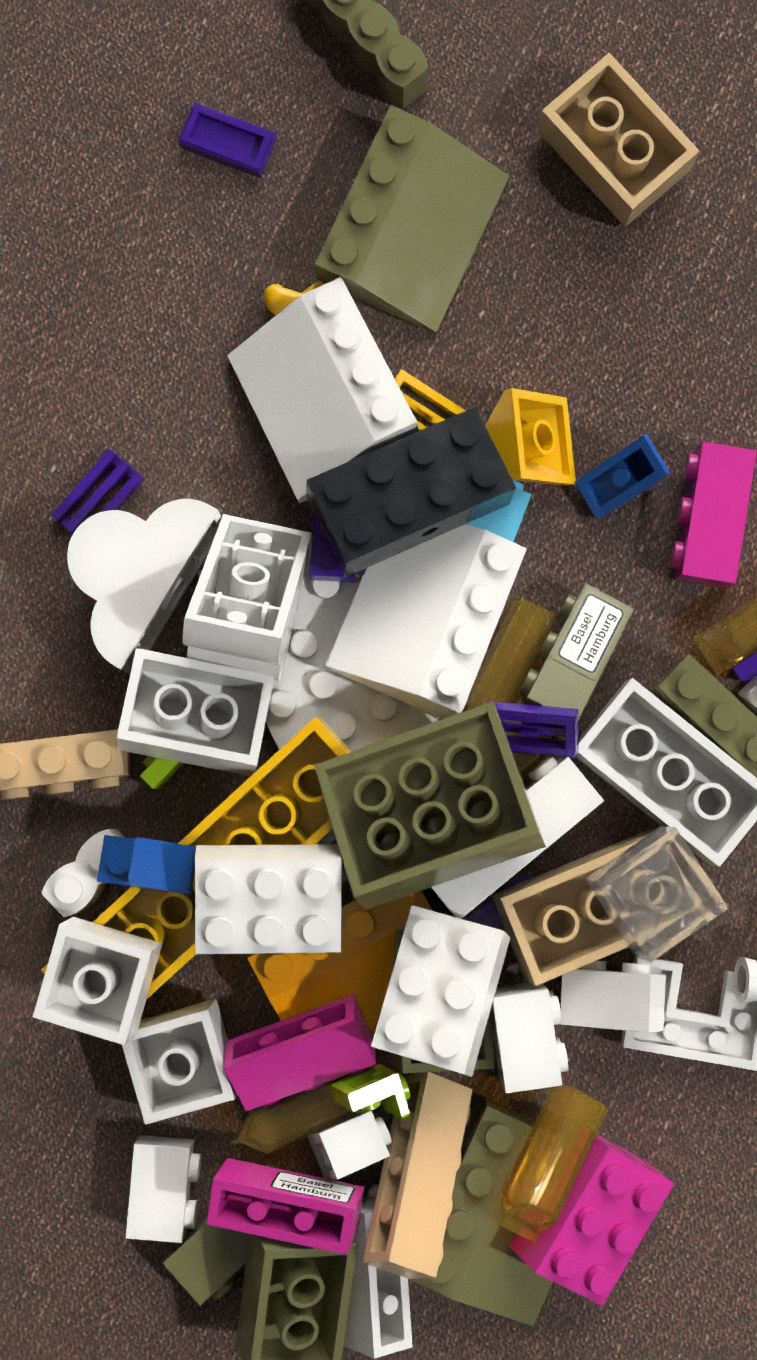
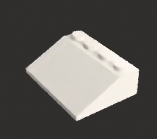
M341 277L299 296L227 355L299 503L307 500V479L419 431L417 421Z
M465 524L365 568L325 668L441 719L461 713L527 548L485 529Z

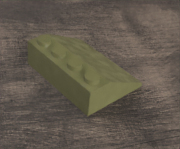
M390 105L315 262L317 281L320 280L323 284H326L341 277L352 297L433 334H437L510 176L432 123Z
M494 701L314 765L353 896L366 910L546 847Z
M484 1097L461 1146L462 1160L456 1172L452 1193L453 1207L447 1219L442 1245L443 1259L438 1267L436 1278H415L410 1280L452 1300L533 1326L553 1281L536 1274L509 1245L573 1138Z

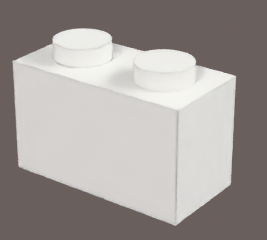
M594 961L562 975L561 1025L647 1033L663 1031L666 975L650 974L651 965L622 963V971L606 970L607 961Z
M372 1111L355 1115L308 1136L325 1179L338 1180L390 1156L386 1147L392 1143L389 1131L381 1117L375 1119Z
M140 1135L136 1140L133 1150L126 1239L182 1243L187 1229L195 1228L197 1200H189L191 1182L199 1181L201 1154L194 1153L195 1140Z

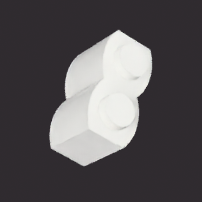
M107 829L93 835L81 847L75 862L62 866L47 880L42 895L63 917H68L88 909L101 896L106 883L97 882L104 835L125 837L118 829Z

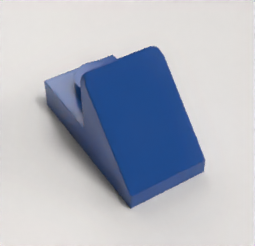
M645 434L574 482L598 520L637 495L655 488L670 472L649 436Z
M104 835L97 882L191 895L195 874L196 847L140 837L133 839Z

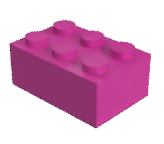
M580 1125L509 1247L536 1274L603 1306L675 1183L643 1158Z

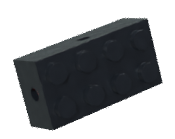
M476 407L307 479L306 498L344 577H347L508 506L516 486Z

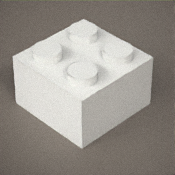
M76 917L60 923L33 1017L126 1045L137 1034L162 943Z
M528 982L497 987L491 1006L492 1027L499 1079L505 1093L562 1086L561 1072H566L569 1068L565 1044L561 1043L560 1037H555L554 1025L562 1024L558 996H554L553 991H549L543 983L538 986Z
M216 999L140 1020L137 1034L126 1045H122L145 1125L235 1100L237 1093L223 1069L225 1041L228 1040Z

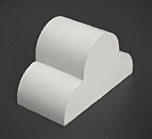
M178 499L156 509L147 521L129 512L108 510L87 518L75 530L68 546V568L76 585L84 593L97 601L91 616V635L97 650L108 662L130 674L136 648L151 650L208 556L222 518L217 509L199 500Z
M223 514L184 618L182 640L183 645L188 646L187 658L273 676L274 680L277 681L280 680L312 536L311 532Z

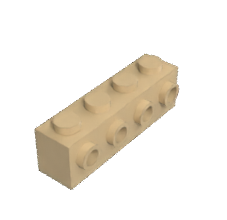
M118 729L0 744L1 800L29 797L28 789L46 787L47 794L73 792L74 783L91 781L92 789L120 786V777L132 776L130 753L117 750L116 738Z
M425 1072L403 1076L410 1091V1099L407 1100L410 1116L402 1120L393 1116L390 1130L392 1143L387 1145L390 1156L384 1159L362 1262L408 1279L436 1278L438 1267L443 1259L442 1245L447 1219L453 1207L452 1193L456 1172L462 1160L461 1146L465 1126L470 1118L469 1105L472 1094L471 1088L434 1073Z

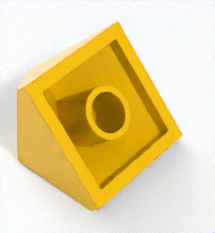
M514 388L504 390L485 427L511 478L517 481L562 486L576 485L574 482L576 477L567 398Z

